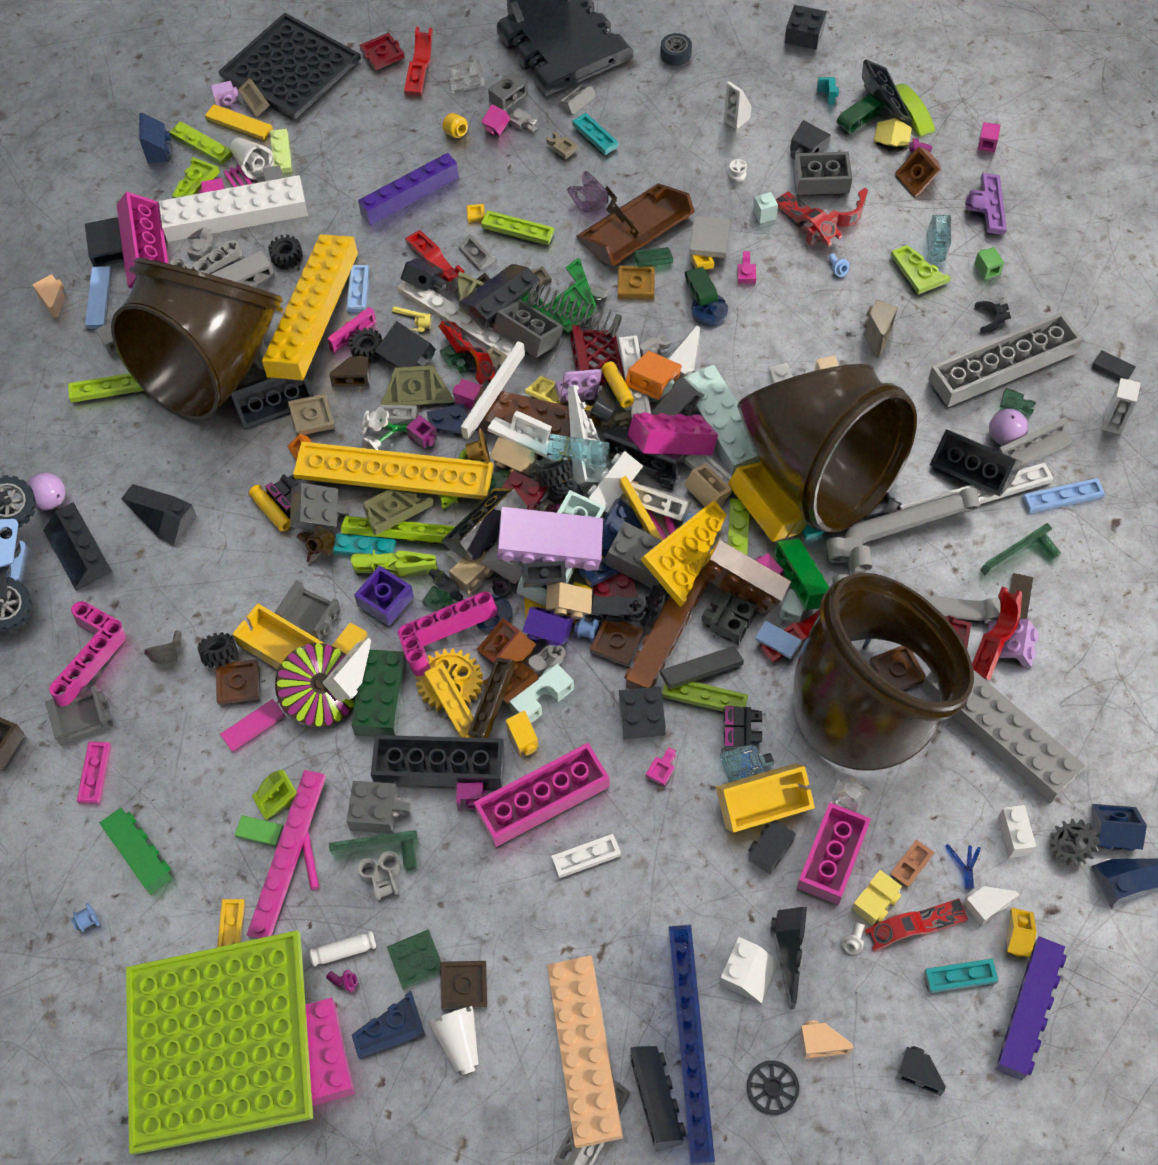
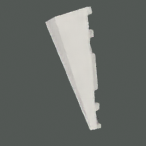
M573 385L568 387L573 479L580 487H590L593 484L597 485L601 481L599 476L605 469L609 470L607 466L610 463L608 459L605 460L601 452L602 444L592 419L587 418L584 410L586 408L585 402H581L577 390L579 388Z

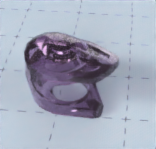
M588 171L583 172V186H570L567 188L576 206L585 213L598 210L609 202L607 190ZM577 191L587 198L585 202L579 199Z

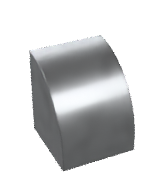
M280 165L263 168L265 181L283 178Z

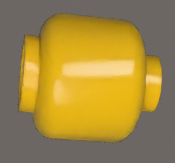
M450 113L444 118L442 128L449 136L461 138L467 132L468 123L464 117L456 113Z

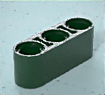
M869 94L842 112L837 118L836 123L849 134H852L877 117L883 111L884 104L872 94Z
M704 267L685 271L686 283L699 306L718 302L717 290Z

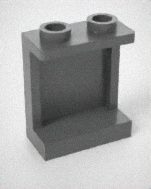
M296 580L274 613L321 640L323 635L325 636L328 633L332 621L338 618L341 608L337 599L330 601L304 588L303 583Z
M95 685L91 686L92 692L76 697L67 706H58L54 699L45 702L54 737L60 746L110 729L108 721L111 720L108 709H104L103 703L106 702L103 691H98Z

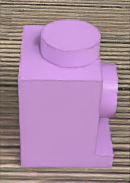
M231 81L211 85L216 105L225 106L237 103L236 98L239 95L237 88L232 86Z

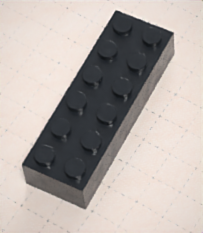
M375 735L371 778L373 782L408 786L457 787V783L483 782L484 788H502L504 741L499 738Z

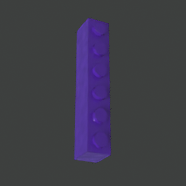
M446 153L358 200L361 215L369 225H372L458 179L457 162L449 153Z
M1040 936L1035 940L995 1070L1020 1080L1032 1074L1035 1065L1032 1057L1034 1053H1038L1041 1045V1040L1038 1037L1040 1031L1044 1032L1048 1022L1045 1014L1046 1010L1051 1009L1054 1002V997L1051 994L1053 988L1057 989L1061 976L1057 974L1059 967L1063 968L1067 955H1064L1066 946Z

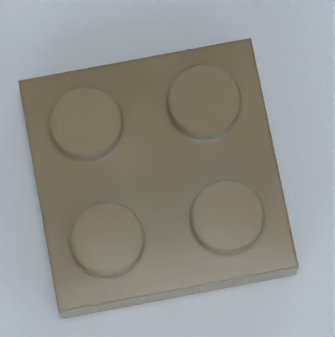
M326 394L288 401L297 436L299 434L305 435L335 428Z

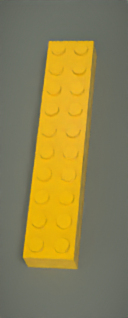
M319 235L262 359L267 377L304 380L358 255L354 237Z

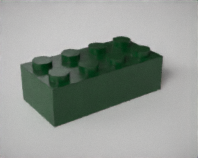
M369 649L362 684L357 688L358 692L354 704L351 726L355 736L397 735L407 666L404 651Z

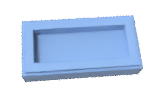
M765 621L755 637L756 641L789 659H792L802 643V640Z

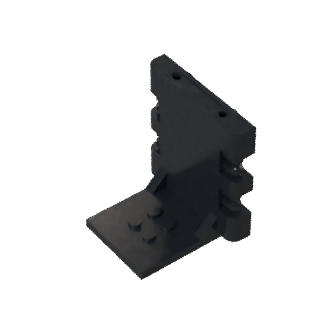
M507 0L508 16L500 19L497 23V34L506 46H518V61L523 68L534 67V81L545 96L633 58V49L620 34L611 33V23L603 13L594 12V2L592 0Z

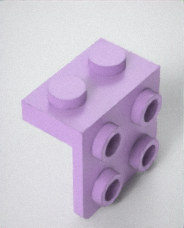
M595 369L564 373L563 381H555V390L560 403L569 402L568 387L573 385L579 388L577 393L580 401L595 400L599 390L601 371Z
M1019 619L1014 634L1009 640L1005 641L999 658L1016 657L1024 668L1032 667L1033 659L1036 657L1035 643L1039 638L1038 630L1035 629L1029 619ZM997 621L989 623L987 633L994 628Z

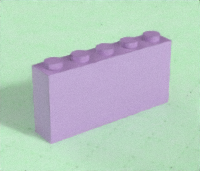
M502 507L497 559L506 562L519 561L523 563L565 561V568H582L587 571L598 570L601 562L603 518Z

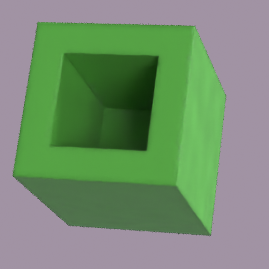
M995 247L979 251L974 264L984 280L1001 275L1004 261Z

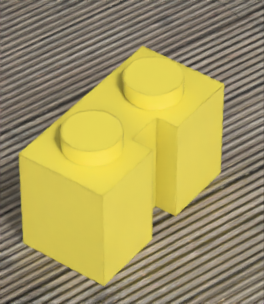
M879 870L867 888L856 899L851 910L874 926L877 921L882 922L889 913L886 910L890 904L894 906L902 895L899 892L902 886Z

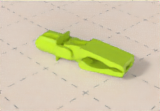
M373 550V554H353L351 556V563L355 573H373L379 565L398 577L429 575L431 569H438L436 557L431 554L409 551L376 554L375 550Z

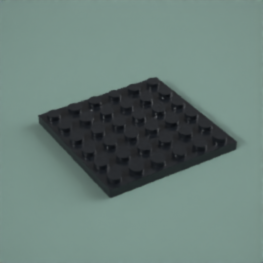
M284 12L218 72L220 77L231 81L232 84L239 88L248 79H251L269 105L296 120L361 59V55Z

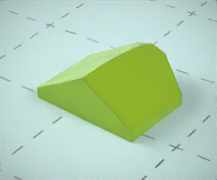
M280 769L272 772L263 780L257 792L252 795V798L264 819L268 820L290 808L297 791L285 771Z

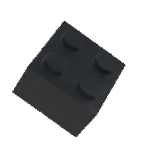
M794 5L786 26L784 43L817 50L825 27L827 11Z
M661 687L619 690L623 739L664 736L666 724Z

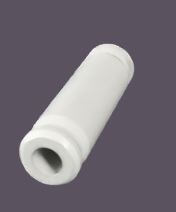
M369 931L367 934L362 933L319 946L316 949H310L309 956L312 966L316 967L318 964H326L368 951L371 948L375 949L376 942L373 932Z

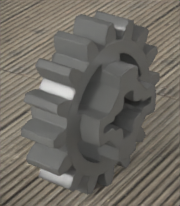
M1071 819L1070 824L1062 821L1063 826L1061 828L1055 826L1057 832L1050 833L1053 839L1049 841L1050 850L1054 856L1056 855L1059 862L1063 860L1067 866L1070 862H1073L1076 867L1078 866V861H1082L1084 865L1087 864L1086 858L1093 859L1092 852L1099 851L1096 845L1100 844L1096 830L1092 828L1090 823L1085 825L1082 819L1078 823ZM1072 838L1076 842L1077 846H1075L1072 842Z

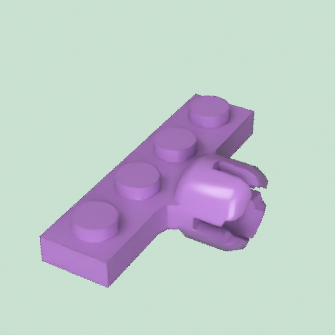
M983 173L980 177L982 191H969L970 194L967 195L965 201L966 209L971 212L984 213L987 233L1004 235L1007 227L1000 175Z

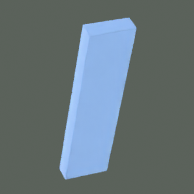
M110 266L92 267L85 320L86 329H98L106 324L112 272Z
M1095 478L1023 494L1022 499L1028 513L1032 514L1104 498L1105 493L1099 479Z

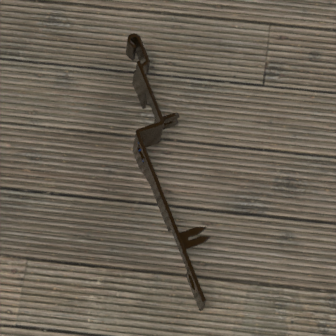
M599 184L596 192L600 193V199L605 203L608 196L612 198L606 209L607 212L615 214L622 223L626 221L631 228L630 233L636 239L640 232L633 225L635 222L629 220L616 204L617 197L608 186L604 188L603 185Z

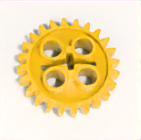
M454 648L451 649L450 653L443 649V654L441 655L438 651H435L436 657L434 658L428 655L431 668L442 662L445 667H448L447 671L453 677L452 680L458 691H460L462 698L467 705L471 706L470 699L477 700L476 693H481V687L479 686H483V673L480 672V664L476 665V658L470 660V653L463 656L462 650L456 654ZM461 673H467L464 677L458 676ZM416 676V688L419 689V697L423 696L422 701L423 703L428 702L429 708L436 705V711L439 712L443 706L433 688H431L426 676Z

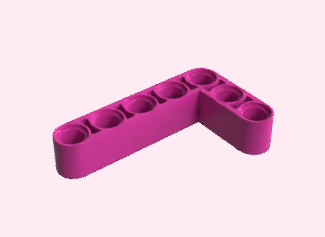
M481 592L404 624L398 629V636L405 657L415 676H424V672L431 669L424 646L486 621L497 614L498 609L491 593Z
M84 601L76 602L71 607V612L76 624L94 634V636L49 687L52 698L60 707L69 705L126 639V634L119 620Z

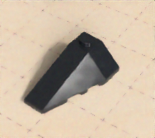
M865 59L862 68L864 88L898 118L911 122L912 118L887 68Z
M132 484L121 498L133 513L154 532L158 539L174 547L197 518L192 504L175 496Z
M807 907L778 910L776 918L772 917L770 931H774V943L790 1009H795L800 977L798 967L800 968L802 949H800L805 934Z

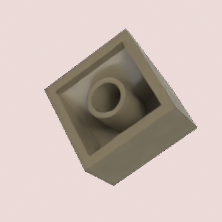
M876 299L874 305L869 306L864 328H866L865 337L875 356L879 357L893 330L898 307Z

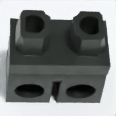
M728 592L725 596L715 593L710 601V606L717 608V610L713 612L706 608L702 614V621L710 625V631L732 639L733 643L739 645L756 616L757 605L732 596Z

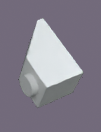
M987 886L979 890L974 888L965 896L967 899L963 906L981 927L1014 903L1019 894L1016 891Z

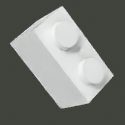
M1025 805L1003 808L998 819L1008 857L1031 856L1036 848Z

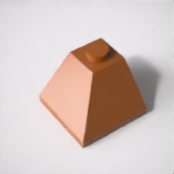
M919 146L895 174L913 195L917 197L941 171L938 160L928 150Z
M502 618L476 650L493 663H495L497 657L512 659L517 662L523 661L532 652L536 644L522 631Z

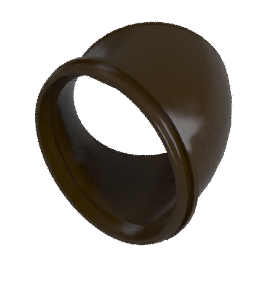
M136 258L133 261L135 266L129 269L130 273L136 275L133 288L124 304L114 313L111 321L112 339L117 353L134 380L159 404L185 418L196 420L208 418L230 397L252 367L267 336L274 313H283L284 308L280 307L283 299L277 294L215 275L160 261Z
M870 364L841 365L797 375L763 387L745 396L737 404L745 431L765 470L778 487L799 507L803 520L814 529L825 532H839L850 528L865 518L882 501L899 477L909 457L917 429L916 407L910 396L901 387L893 383H881L874 367Z
M856 573L846 576L832 584L825 592L820 605V615L813 624L798 658L794 674L793 701L799 729L808 744L819 755L836 765L861 771L883 770L897 766L913 758L928 745L937 732L942 720L955 716L964 708L971 695L974 683L972 662L962 639L950 622L920 594L894 579L879 574ZM864 639L885 640L899 644L914 652L927 664L933 673L939 689L940 702H929L916 698L889 683L863 659L851 642Z

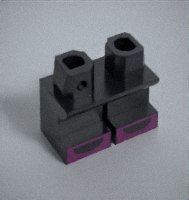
M283 474L278 482L275 484L270 482L265 486L266 492L288 516V519H290L291 489L303 483L302 479H295L293 474L289 477Z
M724 706V725L743 727H724L723 747L751 746V744L761 743L762 731H751V722L762 723V711L751 709V707Z

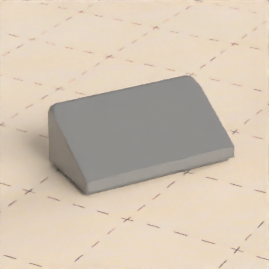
M580 85L560 100L558 105L570 114H575L593 100L596 95L592 86Z
M469 234L459 246L463 253L480 270L496 260L494 255L472 234Z

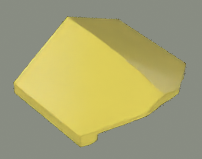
M897 118L877 122L874 143L879 142L885 145L905 146L904 148H908L912 128Z
M540 376L525 390L526 394L537 399L563 404L560 403L556 393L555 382L543 376Z

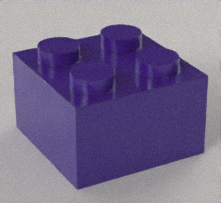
M379 565L354 594L359 608L387 626H390L414 598L410 584Z
M534 606L529 608L522 632L527 633L528 638L535 640L543 638L547 640V644L558 646L568 641L574 619L566 615H555L554 611Z

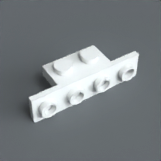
M516 411L513 415L511 424L495 417L488 426L489 432L553 461H558L565 451V448L548 441L552 426L519 411Z

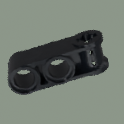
M607 381L604 382L602 389L597 394L590 411V415L606 423L609 421L617 402V398Z
M592 595L591 614L585 615V618L590 621L596 619L598 621L640 622L645 618L646 611L643 600L638 597H603Z

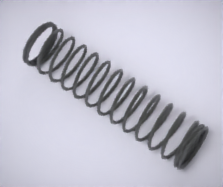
M535 282L528 296V304L531 306L537 303V307L541 308L543 306L544 311L550 308L551 314L557 310L558 316L563 314L565 319L570 316L571 322L577 318L578 324H581L584 320L585 327L590 324L592 330L597 326L598 332H601L604 328L605 335L610 332V337H615L621 324L622 315H615L613 324L606 333V325L611 311H609L603 327L599 330V323L604 313L603 308L599 320L592 328L593 318L598 306L595 307L592 318L585 325L591 303H589L583 319L579 322V314L584 305L583 300L576 317L572 320V313L578 298H575L570 313L565 317L571 295L568 296L561 314H558L564 292L560 296L558 306L552 312V304L556 298L557 290L553 294L551 304L545 309V302L551 287L548 288L544 302L539 307L538 302L543 292L544 284L541 288L538 282Z

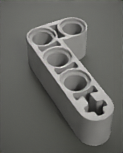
M229 240L190 266L179 258L173 259L169 264L213 274L242 260L243 254L238 241Z

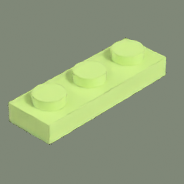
M288 130L270 131L274 160L273 166L280 165L282 173L292 172Z

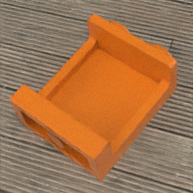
M648 351L628 369L625 383L629 388L659 400L662 397L664 387L672 379L674 382L679 379L682 365Z

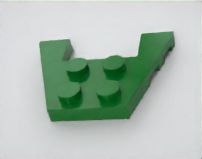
M578 257L565 267L576 283L564 291V297L559 306L558 314H561L568 296L571 295L565 317L570 313L575 298H578L572 313V320L576 317L581 302L584 300V305L579 314L580 322L586 313L589 303H591V306L586 316V321L592 317L596 304L581 260ZM529 294L522 299L527 304ZM561 294L555 298L552 304V312L558 306ZM539 298L538 306L540 307L543 303L541 298ZM551 301L548 304H545V309L549 307ZM537 303L532 306L561 324L563 331L568 334L571 333L572 325H581L577 323V318L571 322L570 316L567 319L564 318L563 314L558 316L557 310L551 314L550 308L544 311L543 306L541 308L537 307Z

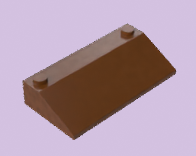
M657 183L620 207L627 218L635 222L633 225L640 232L636 239L630 233L631 228L626 221L622 223L615 214H609L576 235V237L603 263L614 266L671 227L688 219L695 210L689 193Z

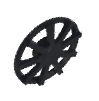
M659 583L657 586L653 585L649 597H645L646 615L640 622L645 628L651 627L657 621L665 602L666 590Z
M770 1060L758 1064L750 1072L747 1080V1093L751 1103L760 1111L771 1115L783 1114L790 1110L797 1102L800 1085L795 1072L788 1065ZM769 1065V1078L760 1071L761 1067ZM774 1065L784 1068L778 1078L774 1077ZM789 1071L794 1081L782 1083V1078ZM755 1073L762 1078L763 1084L751 1082ZM795 1086V1095L792 1096L786 1093L783 1088ZM751 1087L762 1088L763 1092L753 1097ZM767 1095L768 1100L764 1108L757 1100ZM780 1095L792 1100L791 1103L784 1107L780 1100ZM773 1098L776 1099L779 1110L769 1109Z

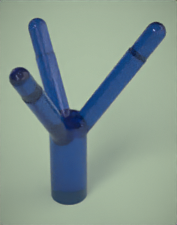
M946 844L945 847L964 870L965 889H974L973 868L981 847H977L972 858V846H968L967 865H965L952 847Z

